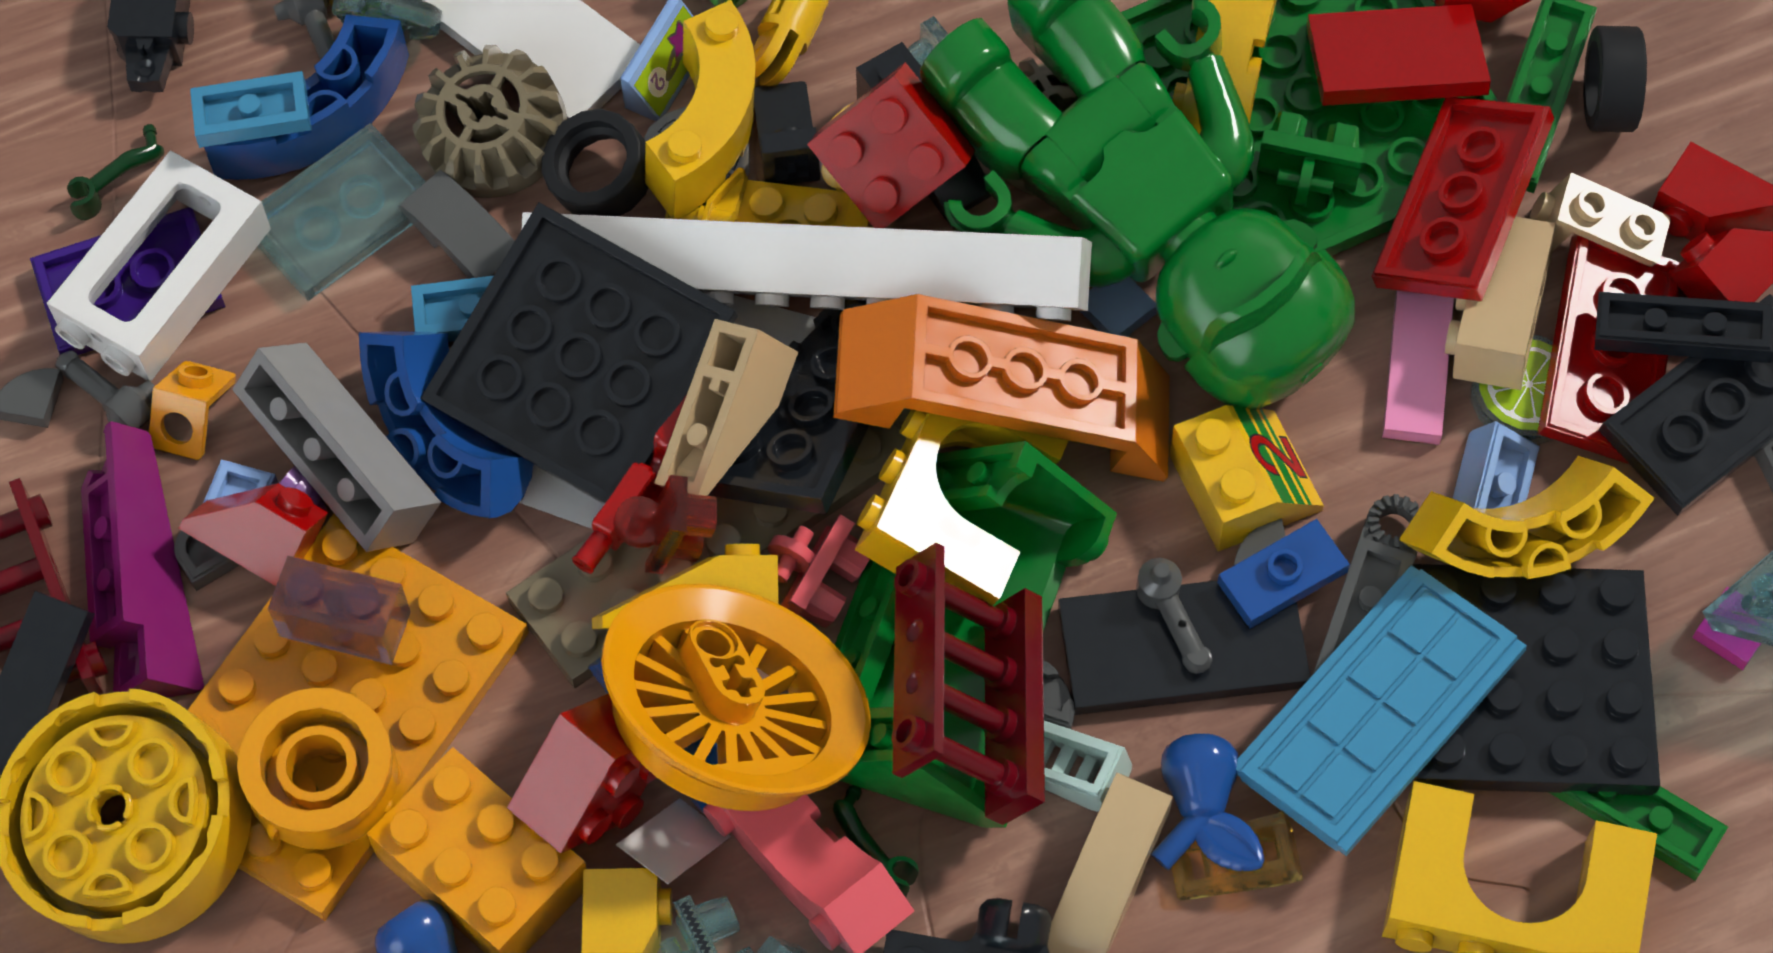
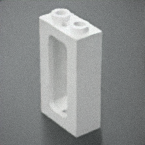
M170 150L47 302L57 323L55 331L63 340L77 349H83L87 345L101 353L103 361L116 372L124 376H129L133 372L145 380L152 381L271 230L262 201ZM176 200L213 220L135 319L124 322L93 305Z

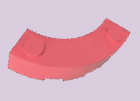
M807 794L788 805L769 810L741 811L709 804L703 808L704 814L713 827L724 837L732 833L780 891L810 920L809 925L830 951L840 946L848 953H864L914 912V909L880 861L866 854L846 836L839 839L829 828L824 827L821 829L816 824V821L822 815L819 808Z

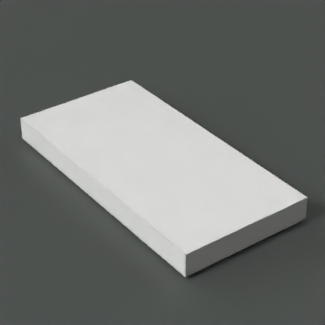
M420 0L437 9L438 14L426 18L475 56L483 54L485 45H497L503 53L508 54L515 49L527 53L533 63L543 66L549 73L563 99L567 119L581 111L601 109L622 88L620 77L640 46L639 43L581 0Z

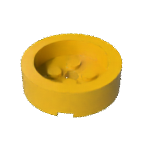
M129 688V692H113L101 695L92 692L68 701L41 719L25 735L10 756L0 778V867L13 890L31 908L87 938L101 942L127 944L150 941L173 933L194 921L220 897L234 877L242 861L248 843L252 812L239 783L238 757L224 738L213 728L178 703L157 693ZM122 795L126 803L123 813L124 821L103 825L100 816L102 806L111 797Z

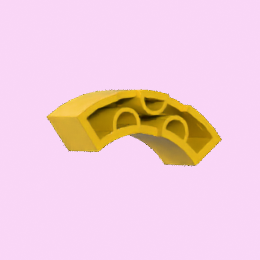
M731 0L683 21L682 63L689 72L696 90L692 100L681 116L666 130L645 142V183L672 219H680L691 213L712 196L726 181V175L735 165L739 156L743 157L750 139L756 64L754 48L746 24Z
M1208 0L1214 4L1220 14L1222 32L1220 55L1224 58L1250 124L1262 64V58L1252 56L1254 46L1263 48L1265 46L1277 0ZM1199 27L1195 42L1204 35ZM1188 78L1187 84L1176 83L1172 101L1200 134L1198 111Z
M1577 456L1563 475L1547 489L1534 497L1511 506L1491 509L1472 508L1461 501L1431 491L1399 540L1422 554L1466 572L1484 577H1525L1527 579L1544 577L1571 569V563L1587 556L1596 549L1604 551L1636 523L1652 503L1654 497L1615 467Z

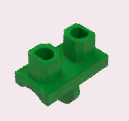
M1281 111L1278 113L1271 130L1264 129L1257 171L1278 175L1276 181L1278 185L1297 188L1295 205L1306 207L1309 191L1331 195L1333 187L1356 191L1365 150L1359 148V128L1354 125L1337 122L1329 125L1326 141L1304 137L1308 121L1301 114Z

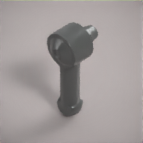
M282 0L274 5L273 9L278 21L291 19L302 26L306 25L310 38L315 45V50L321 60L335 42L326 19L328 17L327 8L329 1Z
M65 351L58 356L55 364L56 368L61 370L63 376L71 379L102 404L108 422L113 421L140 429L150 419L152 391L155 386L151 381L147 380L138 387L123 385L118 389L81 360L74 351Z
M1150 559L1139 570L1136 584L1137 596L1144 605L1160 610L1183 656L1182 663L1186 669L1194 674L1204 673L1210 668L1213 659L1210 649L1202 644L1178 597L1182 583L1181 571L1174 562L1168 559Z

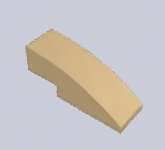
M1116 772L1052 920L1048 940L1050 953L1109 952L1145 873L1149 857L1169 816L1173 796Z

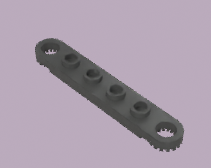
M1394 494L1391 497L1388 495L1383 496L1381 500L1375 501L1370 508L1314 673L1411 565L1413 566L1418 551L1401 542L1398 536H1395V538H1391L1392 535L1390 534L1386 536L1385 531H1381V525L1378 524L1382 517L1389 514L1400 515L1410 524L1419 510V505L1416 501L1414 503L1410 501L1409 497H1399L1398 494Z

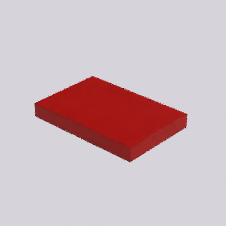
M1472 4L1308 14L1307 32L1322 106L1489 95L1491 79Z

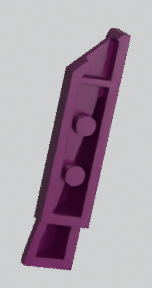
M110 421L106 424L103 431L106 444V461L102 470H88L81 487L88 611L95 614L89 628L90 643L96 641L98 646L109 649L115 646L113 692H129V688L157 693L166 698L194 694L204 688V682L179 564L175 556V545L152 437L145 430Z

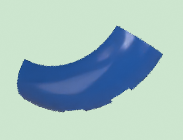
M359 332L361 369L369 404L378 405L382 419L389 432L386 436L387 439L429 487L435 490L434 494L441 502L454 509L489 519L511 512L526 493L532 478L534 465L523 457L508 451L448 417L420 399L449 352L448 333Z

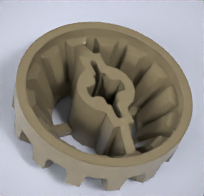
M485 45L483 54L470 57L465 50L454 54L456 64L444 73L435 68L428 76L431 83L430 89L427 93L417 94L414 106L418 112V121L413 124V132L423 156L435 174L441 169L471 196L484 198L501 197L514 194L529 187L543 176L542 156L545 154L543 150L549 136L555 135L558 126L567 119L563 99L553 80L543 66L533 63L527 53L518 49L508 54L503 53L497 45ZM477 75H495L490 85H474L467 90L458 86L465 80ZM505 80H508L518 92L520 100L519 113L511 110L500 91ZM446 109L451 111L457 121L465 127L459 138L451 132L447 125Z

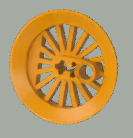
M679 584L666 586L645 593L627 604L614 618L607 631L602 647V672L607 691L612 700L613 716L619 733L627 747L646 769L665 784L684 795L709 805L732 810L761 811L788 805L803 795L823 790L837 783L856 766L865 751L871 729V714L864 687L857 673L842 652L822 632L799 615L773 601L750 592L719 585ZM756 668L765 672L769 676L762 679ZM786 690L790 693V694H782V695H779L780 693H782V692H784V691H786ZM703 738L694 755L684 750L685 747ZM717 743L718 764L712 765L705 762L713 745Z

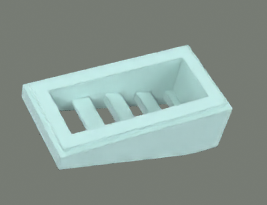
M1044 721L1045 790L1082 807L1099 812L1116 772L1127 777L1130 776L1132 763L1125 747ZM1054 747H1060L1061 750L1052 769L1045 768ZM1077 756H1080L1084 760L1076 776H1069ZM1102 766L1101 769H1100V771H1099V773H1098V775H1097V777H1096V779H1095V781H1094V784H1092V782H1093V780H1094V778H1095V776H1096V774H1097V772H1098V770H1099V767Z

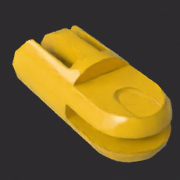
M829 0L771 1L757 27L759 37L753 47L756 64L755 78L761 75L760 85H778L784 80L794 66L798 56L804 55L823 18Z

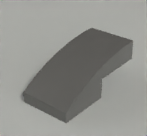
M441 169L398 205L399 209L434 248L439 245L468 279L491 276L498 270L515 242L506 230L466 190Z

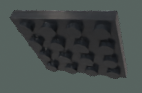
M538 202L420 399L508 451L523 457L538 468L600 503L605 504L633 463H644L648 466L651 463L654 455V436L687 395L714 320L718 319L734 323L738 314L736 310Z
M1413 564L1416 569L1424 570L1517 635L1518 640L1527 645L1523 655L1413 779L1414 781L1454 790L1554 793L1586 791L1589 794H1597L1599 791L1618 792L1617 794L1653 795V793L1658 792L1660 788V773L1644 570L1571 568L1553 575L1532 579L1525 577L1488 578L1466 572L1451 565Z

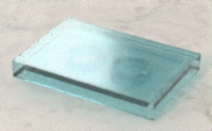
M369 123L262 200L271 230L258 247L309 301L413 225L399 209L398 205L426 181L382 134Z

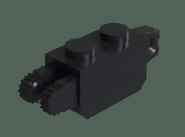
M111 0L107 27L113 36L119 57L126 62L127 82L131 92H164L171 66H182L185 45H191L194 39V19L192 13L189 12L190 0Z

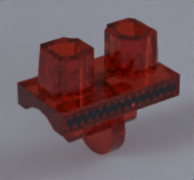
M670 475L656 502L643 496L630 497L621 503L615 513L613 520L614 529L623 542L636 548H646L653 545V549L645 562L646 573L663 574L671 559L697 562L702 554L704 537L711 538L716 530L717 498L687 494L688 477Z

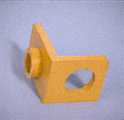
M184 361L155 385L152 391L149 426L154 449L194 460H199L204 456L209 406L235 384L236 374L199 363ZM168 413H179L189 420L193 430L190 440L179 441L168 434L164 426V419Z

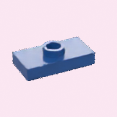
M1315 519L1220 573L1217 583L1250 629L1348 573L1350 564L1318 519Z

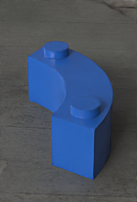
M346 15L337 39L323 58L314 65L316 72L305 80L312 130L204 147L214 175L221 179L231 180L258 179L281 175L318 162L358 137L386 107L404 74L409 53L401 21Z

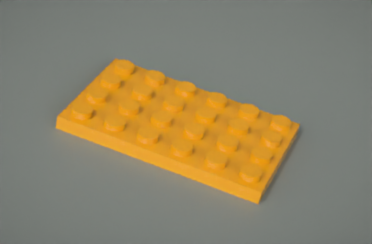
M333 514L319 532L315 542L290 579L276 590L191 704L188 711L219 733L238 757L239 746L247 728L258 713L274 700L293 691L313 687L334 688L347 693H354L357 695V698L367 703L381 718L396 753L398 779L396 792L392 799L394 806L440 760L527 637L529 631L527 624L393 546L366 552L339 518ZM326 754L308 760L295 773L293 784L299 789L309 792L325 791L334 786L343 776L347 765L346 757ZM251 809V827L248 843L238 868L326 921L374 853L367 833L363 837L344 846L326 850L305 849L288 844L281 839L274 842Z

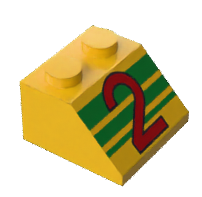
M1225 405L1174 425L1169 456L1218 552L1242 543L1254 529L1278 519H1282L1283 526L1323 511L1324 505L1274 410H1253Z

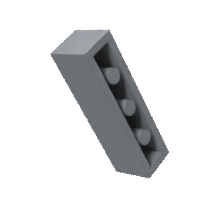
M307 343L258 348L233 387L234 393L366 552L414 543L440 505V500Z

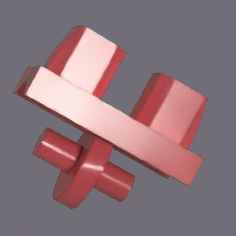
M842 514L837 516L832 526H826L823 529L812 550L807 546L812 540L814 533L804 526H799L792 538L784 535H775L768 545V551L770 555H778V581L787 583L793 571L799 572L783 598L781 606L825 628L835 621L847 597L822 582L826 573L830 569L853 583L858 579L870 560L855 551L859 540L849 534L855 525L853 521Z

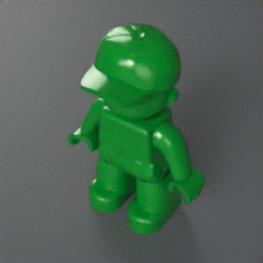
M1008 0L1007 2L1012 29L1016 35L1049 68L1061 83H1067L1076 94L1078 100L1063 112L1051 103L1013 62L1008 46L982 18L972 19L960 25L935 46L921 67V81L976 150L974 156L986 168L991 170L984 177L986 190L998 202L996 208L991 212L980 216L968 213L963 207L962 200H948V202H944L945 215L953 231L1083 237L1092 242L1089 287L1102 288L1118 284L1128 277L1136 282H1145L1159 272L1156 286V308L1161 324L1157 331V337L1163 355L1169 361L1180 362L1189 357L1190 360L1184 368L1202 389L1227 405L1257 410L1286 398L1317 376L1342 348L1355 324V299L1348 279L1338 263L1325 249L1315 251L1317 247V233L1304 222L1295 219L1282 221L1279 217L1264 210L1248 208L1232 210L1233 190L1246 178L1254 160V139L1223 56L1220 55L1222 49L1221 17L1213 3L1208 0H1192V23L1198 26L1204 33L1203 37L1197 42L1181 44L1165 28L1155 36L1157 52L1176 69L1189 72L1188 78L1198 111L1200 134L1181 110L1174 105L1166 87L1155 70L1146 64L1142 43L1130 23L1110 0ZM1135 63V66L1131 67L1128 71H1126V72H1125L1123 75H1121L1119 78L1116 77V76H1117L1118 74H1120L1123 70H1125L1128 66H1130V65H1132V64ZM1037 142V144L1034 146V148H1033V149L1030 151V153L1025 157V160H1024L1023 164H1021L1020 161L1022 160V158L1024 157V155H1025V154L1028 152V150ZM999 176L1010 180H1020L1023 178L1026 190L1070 218L1080 230L1057 225L1023 209L1014 212L1011 193Z

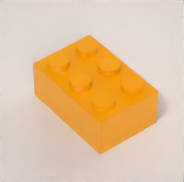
M452 747L367 832V836L377 858L424 900H433L439 903L448 912L453 925L484 953H526L583 894V869H587L585 861L571 849L563 853L558 852L507 809L512 798Z

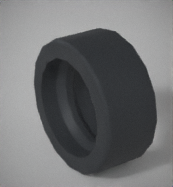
M1596 26L1591 32L1585 57L1583 98L1586 124L1590 131L1634 132L1642 118L1647 82V55L1643 31L1637 26Z
M604 109L581 111L564 120L558 126L555 135L549 136L543 150L545 154L542 156V175L549 191L572 214L621 216L631 211L646 195L649 188L645 183L646 141L637 129L619 113ZM615 139L621 142L627 151V159L621 173L611 184L597 191L583 193L571 186L569 171L574 159L585 147L597 141Z

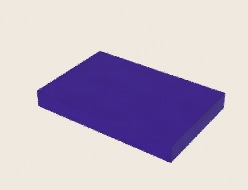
M187 207L165 214L93 305L121 321L128 322L135 319L202 235L193 209ZM101 235L30 258L59 354L72 350L77 355L94 350L87 345L83 349H77L55 331L57 323L47 302ZM221 293L205 314L226 307Z

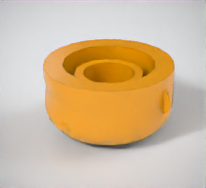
M314 687L293 691L274 700L258 713L247 728L239 746L237 770L240 786L256 818L266 828L268 836L274 842L281 839L288 844L301 848L321 850L344 846L363 837L393 806L392 799L396 792L398 779L396 753L381 718L367 703L357 698V695L354 693H347L334 688ZM326 754L346 757L347 765L343 776L334 786L325 791L309 792L301 790L293 784L295 773L308 760Z

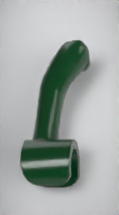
M147 124L143 128L146 146L124 152L90 179L80 176L70 180L67 185V191L72 198L79 199L87 196L70 204V209L76 218L80 220L94 218L102 208V201L98 194L100 190L131 169L153 163L164 155V148L157 144V130L154 125Z
M854 785L849 786L844 799L836 800L833 804V811L839 825L850 841L884 865L903 895L907 897L910 889L909 885L915 883L919 873L917 863L905 856L888 858L866 830L853 806L862 795L861 788Z

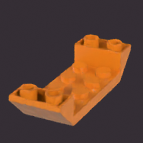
M921 294L844 309L840 314L833 418L890 429L903 409L906 408L1110 448V472L1161 482L1168 478L1170 376L1138 339Z

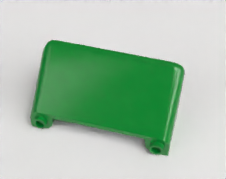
M1027 441L937 453V481L942 494L950 506L968 522L1020 551L1003 593L993 606L1026 588L1042 596L1044 631L1066 567L1086 564L1103 554L1107 548L1109 535L1117 512ZM870 559L862 572L835 646L849 661L864 687L870 708L871 729L863 755L856 766L839 781L983 828H1006L1008 823L1001 825L985 817L984 782L936 759L903 778L892 774L896 590L894 580L896 574ZM945 608L944 632L985 651L984 627ZM944 659V683L985 703L984 678ZM944 711V736L985 755L984 729Z

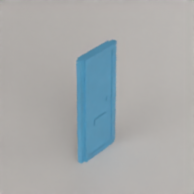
M1411 565L1239 756L1236 768L1237 776L1241 778L1242 782L1336 852L1338 850L1347 856L1523 655L1527 645L1518 640L1517 635L1424 570H1418Z

